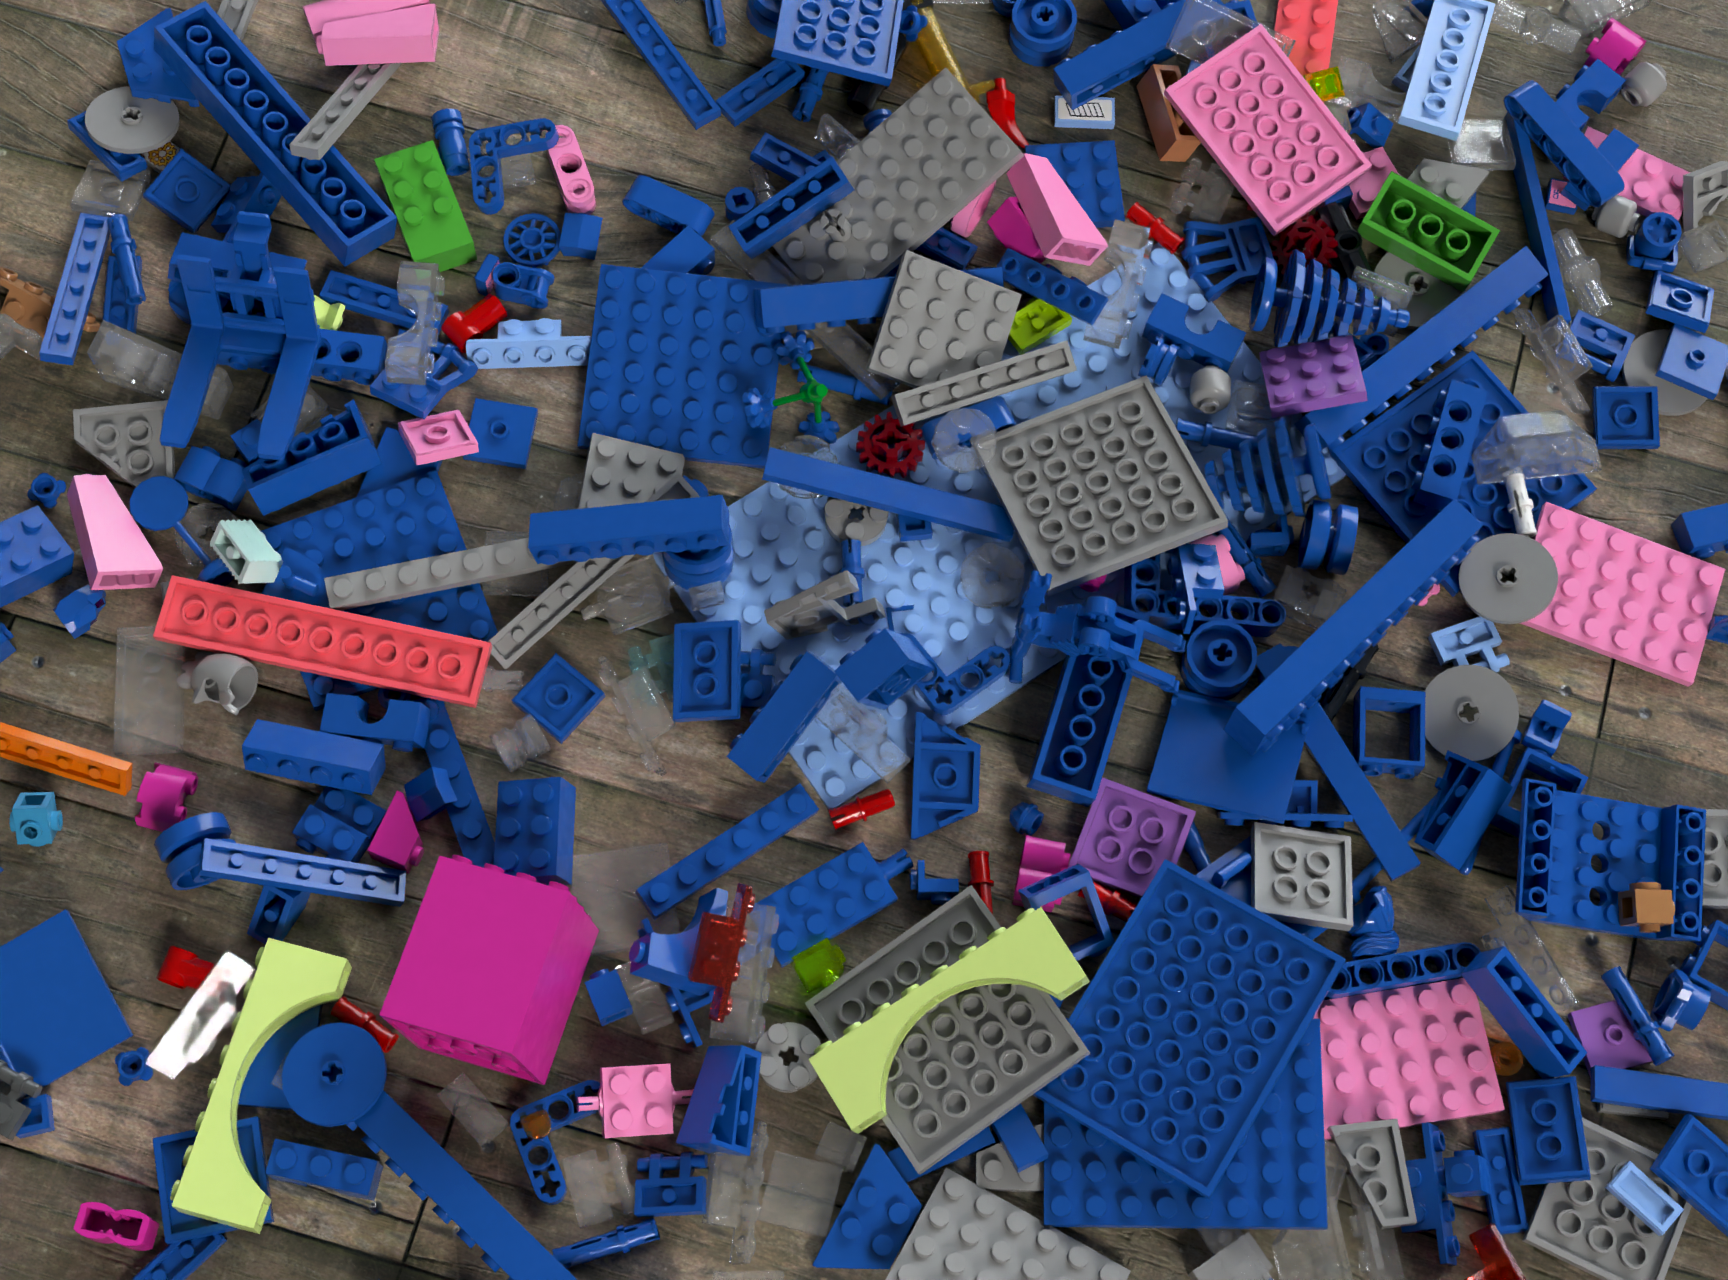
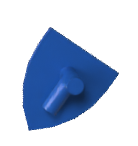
M285 547L281 554L283 564L273 583H266L261 594L330 608L324 578L328 577L326 572L310 558Z

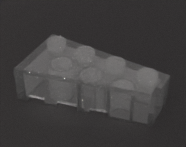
M105 320L100 325L87 351L102 380L162 401L169 399L182 354ZM218 366L215 367L200 414L219 420L234 386L228 373Z

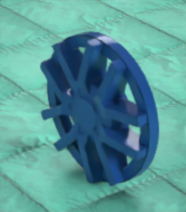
M531 213L517 217L507 226L503 242L506 253L513 263L536 268L544 264L547 266L560 251L561 233L553 220L541 214ZM532 220L529 228L522 224L524 221ZM537 220L544 222L540 229L535 228ZM549 226L555 231V233L545 232ZM517 227L522 233L519 235L512 230ZM509 237L516 240V242L509 245ZM546 240H556V244H554V243H547V242H545V241H546ZM522 247V250L519 253H517L516 255L513 253V251ZM544 250H552V252L546 256ZM539 252L542 259L534 260L533 254ZM526 255H530V260L522 259Z

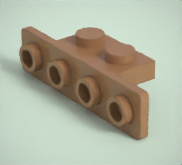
M0 267V285L9 289L0 311V320L43 342L56 295L51 297L43 292L44 288L30 281L23 282L17 278L18 274L16 272ZM88 312L83 330L87 332H102V324L95 320L96 316Z

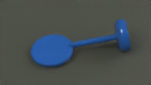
M165 476L151 477L142 481L133 490L130 498V512L134 520L143 528L153 531L167 530L174 527L205 565L197 580L221 586L229 584L235 578V576H232V571H229V568L226 567L222 559L216 558L212 561L180 523L189 507L188 495L183 485L175 479Z

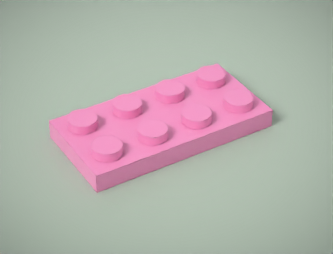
M1589 126L1584 133L1596 148L1608 136ZM1637 149L1618 172L1625 186L1624 190L1618 195L1635 201L1637 213L1648 217L1656 212H1664L1672 215L1679 221L1683 212V175L1691 172Z

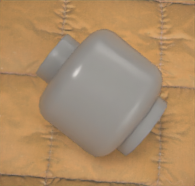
M1639 63L1624 77L1626 81L1622 86V96L1634 107L1649 106L1667 89L1665 70L1657 63Z
M1616 195L1600 207H1595L1592 220H1595L1596 229L1621 238L1626 235L1628 230L1631 232L1635 231L1641 215L1636 213L1637 204L1635 201Z
M1212 365L1205 366L1193 374L1190 380V402L1196 409L1207 414H1213L1228 406L1231 399V378L1225 371Z

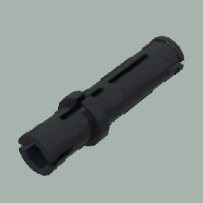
M1371 645L1364 652V657L1353 668L1349 666L1343 673V677L1328 690L1320 703L1331 723L1358 680H1362L1367 674L1365 669L1376 652H1378V645L1374 647Z

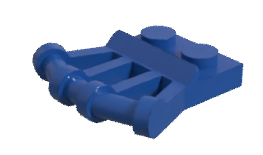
M1259 217L1223 225L1197 221H1187L1183 224L1185 244L1184 250L1181 252L1184 261L1188 262L1189 269L1187 272L1189 278L1193 279L1205 293L1204 298L1208 303L1215 301L1222 293L1238 283L1244 285L1247 281L1256 280L1263 258L1269 257L1274 259ZM1199 235L1223 238L1222 240L1197 245V237ZM1227 251L1229 256L1227 259L1201 264L1199 259L1201 256ZM1229 270L1234 271L1233 274L1216 285L1206 276Z
M400 329L393 359L387 361V366L370 385V393L419 418L425 419L448 391L472 378L477 373L478 367L472 360H467L458 351V347L452 343L444 344L440 342L439 337L432 334L428 336L409 334L408 330ZM407 346L421 348L407 365L403 364ZM434 352L441 355L426 374L419 372ZM451 363L458 368L457 371L438 381L439 377Z

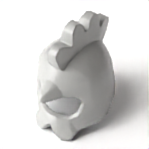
M201 651L195 655V661H187L182 664L183 674L176 679L177 684L181 688L193 689L192 702L195 704L203 701L217 702L229 713L237 715L239 710L251 701L256 692L258 684L257 669L244 657L228 653Z

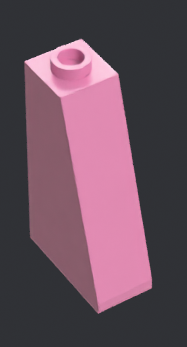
M425 4L324 23L322 35L317 36L318 53L324 55L325 66L435 62L439 35L436 5Z
M1023 153L1024 156L1006 174L1044 257L1090 266L1108 247L1107 242L1048 159Z
M92 474L73 476L67 492V498L90 589L155 588L163 571L162 564L106 475Z

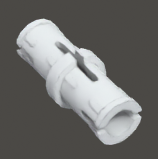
M1522 473L1508 475L1504 478L1510 501L1507 505L1508 512L1513 515L1517 534L1532 538L1538 533L1532 515L1534 505L1532 499L1528 497L1524 480L1525 476Z

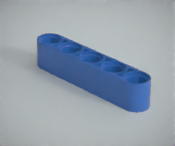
M1529 80L1504 97V105L1508 113L1591 206L1600 207L1624 190V181L1620 174L1537 82Z
M1462 942L1345 962L1337 976L1340 982V989L1334 990L1330 988L1324 1000L1463 978L1461 973L1466 967L1458 963L1457 954L1465 955L1471 963L1481 951L1475 944ZM1425 959H1429L1436 964L1437 973L1429 972L1424 965ZM1392 965H1398L1404 970V979L1398 978L1393 974ZM1360 970L1371 974L1373 978L1372 984H1366L1361 981L1359 977Z

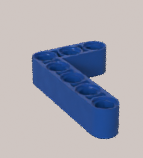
M1160 554L1124 567V608L1149 616L1148 623L1160 628L1183 630L1181 620H1177L1176 615L1172 614L1167 605L1176 607L1177 598L1172 596V590L1160 589ZM1136 572L1145 574L1148 581L1140 580ZM1223 595L1222 599L1194 597L1197 611L1191 631H1195L1200 625L1213 620H1228L1243 627L1251 636L1269 637L1285 621L1286 611L1281 603L1272 599ZM1136 602L1143 603L1147 607L1148 612L1139 610ZM1199 608L1206 609L1211 617H1204L1200 613ZM1230 611L1239 613L1242 620L1233 618ZM1262 614L1269 615L1273 623L1266 622Z

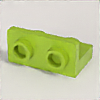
M1033 297L1024 308L1016 312L1008 340L1020 355L1025 354L1070 326L1072 318L1068 313Z

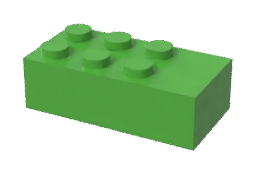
M433 140L374 159L379 178L392 212L397 217L399 230L418 279L477 260L474 242Z
M1393 171L1390 172L1357 230L1362 238L1461 292H1464L1472 281L1500 232L1499 229Z

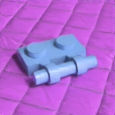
M1480 616L1433 632L1428 636L1441 666L1453 662L1454 666L1469 665L1466 657L1479 653L1482 661L1472 665L1486 667L1497 673L1500 668L1510 664L1506 653L1495 656L1492 648L1499 646L1502 640L1494 623Z

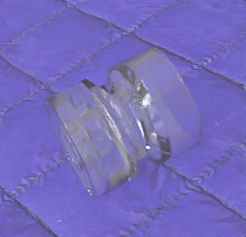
M530 713L515 721L513 729L510 730L504 727L489 736L497 754L509 773L526 765L528 757L537 759L551 751L542 730Z

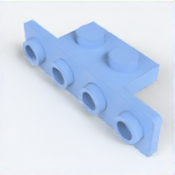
M542 318L532 321H520L511 319L498 323L497 339L467 340V360H472L478 369L587 366L591 336H562L561 320Z

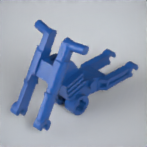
M1037 570L1031 572L1029 587L1022 595L1023 602L1018 612L1015 635L1010 649L1009 682L1015 684L1022 683L1023 658L1027 655L1031 644H1035L1045 648L1058 649L1070 657L1088 654L1099 656L1098 659L1109 662L1111 659L1116 660L1122 672L1154 684L1163 691L1178 693L1180 681L1175 680L1176 676L1138 660L1142 638L1162 645L1174 652H1185L1187 641L1182 640V635L1174 634L1141 619L1131 624L1120 620L1115 616L1117 603L1110 598L1102 596L1088 597L1085 606L1079 603L1075 605L1069 604L1068 606L1062 605V607L1057 606L1055 614L1040 612L1039 608L1041 603L1044 604L1045 602L1044 596L1047 589L1050 588L1052 575L1046 573L1045 576H1041Z

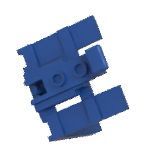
M239 211L237 213L238 224L233 237L236 263H234L232 271H229L228 277H214L210 258L177 255L176 261L189 310L191 328L164 412L160 443L162 446L185 448L198 423L221 349L280 355L260 427L257 454L259 458L283 460L296 430L322 340L320 326L317 325L314 292L311 289L308 270L275 266L273 272L267 244L272 229L270 216L268 214ZM218 292L230 293L234 313H222ZM253 296L262 297L266 317H264L263 312L251 315L254 307Z

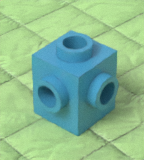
M54 792L20 793L10 814V829L12 832H16L17 845L30 844L31 846L39 847L52 844L57 831H61L63 826L62 812L57 810Z

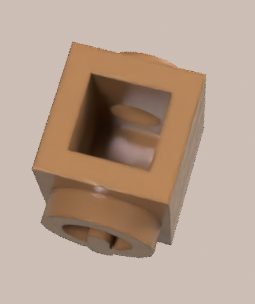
M1657 882L1630 883L1629 890L1618 892L1620 926L1639 927V932L1655 933L1661 932L1660 926L1674 924L1675 904L1672 900V890H1661V884Z

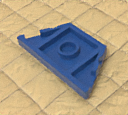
M166 8L117 41L132 97L154 98L166 103H171L172 99L189 102L190 107H199L198 99L154 50V27L173 18L171 8Z
M916 712L910 840L919 839L973 815L979 809L981 745L967 737H962L951 728L933 721L922 712Z
M874 1144L812 1264L814 1267L848 1269L891 1268L922 1205L880 1145Z

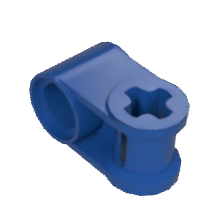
M510 262L500 263L494 268V292L499 299L524 304L537 309L547 307V293L549 286L554 283L555 279L551 272L541 268H530ZM505 279H511L514 281L511 284L501 283V281Z

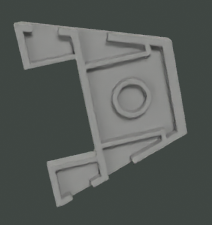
M848 570L787 600L779 601L772 607L764 610L767 623L787 640L828 631L827 625L842 621L846 626L859 624V617L873 615L874 620L885 618L886 615L883 605L876 598L846 608H842L834 600L859 591L856 578Z

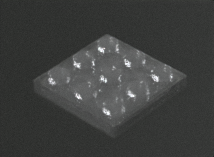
M667 842L573 856L572 895L585 908L584 911L592 917V922L599 929L590 956L629 951L633 942L639 939L637 930L642 929L640 921L648 918L654 933L666 935L680 933L677 906L654 920L635 894L636 889L671 867Z

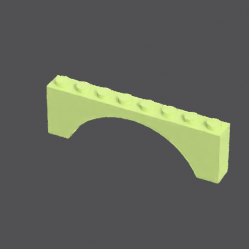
M1042 907L1037 910L1030 908L1016 918L1018 922L1008 929L1001 927L987 937L989 941L979 948L972 946L959 955L960 960L950 967L943 965L930 974V980L921 986L914 984L901 993V999L892 1005L885 1003L872 1012V1018L863 1024L856 1022L843 1031V1037L834 1043L827 1041L814 1050L815 1055L809 1058V1061L852 1131L859 1134L887 1115L886 1087L889 1071L897 1050L915 1023L938 1003L964 990L991 984H1014L1035 988L1062 1001L1090 982Z
M268 938L265 947H260L255 959L256 973L254 978L249 979L246 983L243 998L246 1000L243 1009L234 1016L231 1031L234 1034L230 1045L226 1044L221 1052L219 1064L222 1067L218 1078H213L209 1085L207 1097L210 1100L207 1109L198 1116L195 1131L198 1134L194 1145H189L183 1158V1166H186L181 1180L177 1179L174 1183L170 1199L173 1201L172 1207L178 1212L257 1234L261 1232L271 1199L261 1190L250 1174L239 1145L237 1109L243 1082L259 1051L283 1025L313 1007L342 998L352 969L346 958Z

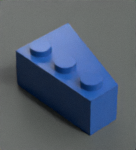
M1447 750L1445 760L1448 762L1443 778H1437L1434 786L1438 789L1433 806L1427 805L1414 842L1437 860L1460 870L1513 787L1490 768Z

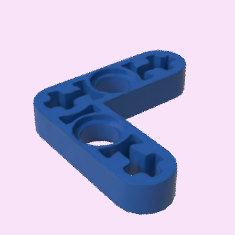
M540 118L477 130L471 135L469 139L473 198L482 213L487 215L495 214L504 205L501 158L544 151L553 148L557 144L559 134L551 120ZM547 130L546 137L540 138L542 131ZM528 132L531 133V135H529L530 138H531V141H529V138H528V136H527V133H528ZM512 134L522 135L520 142L516 145H508L506 143L508 137ZM483 141L489 142L486 144L488 156H484L480 148L483 145ZM483 167H494V172L489 177L482 178L479 176V172ZM485 187H489L493 195L490 203H485V200H487V190Z
M900 633L915 643L934 668L932 670L933 677L929 681H919L913 687L936 714L948 715L1004 676L1008 671L1010 655L1007 650L1000 646H990L949 676H946L913 635ZM990 656L994 659L1000 657L1002 659L1000 668L996 665L991 666L986 671L988 678H985L982 669L988 666ZM965 673H972L977 676L979 683L973 688H967L962 685L960 678ZM937 681L941 682L937 687L939 692L943 696L950 695L949 705L945 702L937 703L938 693L932 688Z
M583 1081L520 1107L511 1116L510 1127L534 1191L539 1200L544 1204H558L567 1193L566 1181L547 1133L598 1112V1110L575 1113L573 1102L568 1097L575 1094L577 1101V1097L586 1096L585 1090L592 1088L594 1093L598 1092L600 1088L598 1081ZM555 1101H564L568 1105V1114L563 1119H553L549 1115V1107ZM580 1103L578 1105H588L590 1103ZM523 1115H527L529 1119L535 1118L536 1122L531 1124L534 1136L537 1137L540 1133L543 1135L542 1139L531 1140L525 1146L522 1145V1141L529 1140L523 1128L517 1129V1125L521 1123L520 1117ZM542 1146L548 1151V1159L542 1165H533L529 1161V1152L534 1147ZM554 1165L555 1171H548L554 1184L560 1182V1187L556 1189L557 1195L550 1197L548 1193L542 1194L541 1192L546 1187L542 1174L535 1178L534 1173L545 1172Z

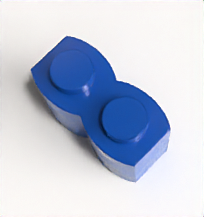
M192 446L174 479L183 485L185 491L208 499L224 508L236 511L248 490L242 473V469L248 465L237 458H231V460L220 458V454L208 446H203L202 449Z

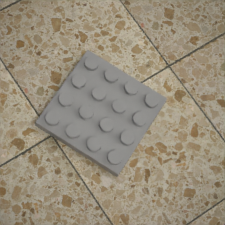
M906 250L903 252L866 370L917 388L1000 362L1022 294Z
M1582 1118L1591 1180L1544 1184L1522 1241L1601 1280H1664L1692 1205L1650 1170L1659 1154ZM1628 1161H1631L1684 1209L1662 1236H1658L1605 1188Z

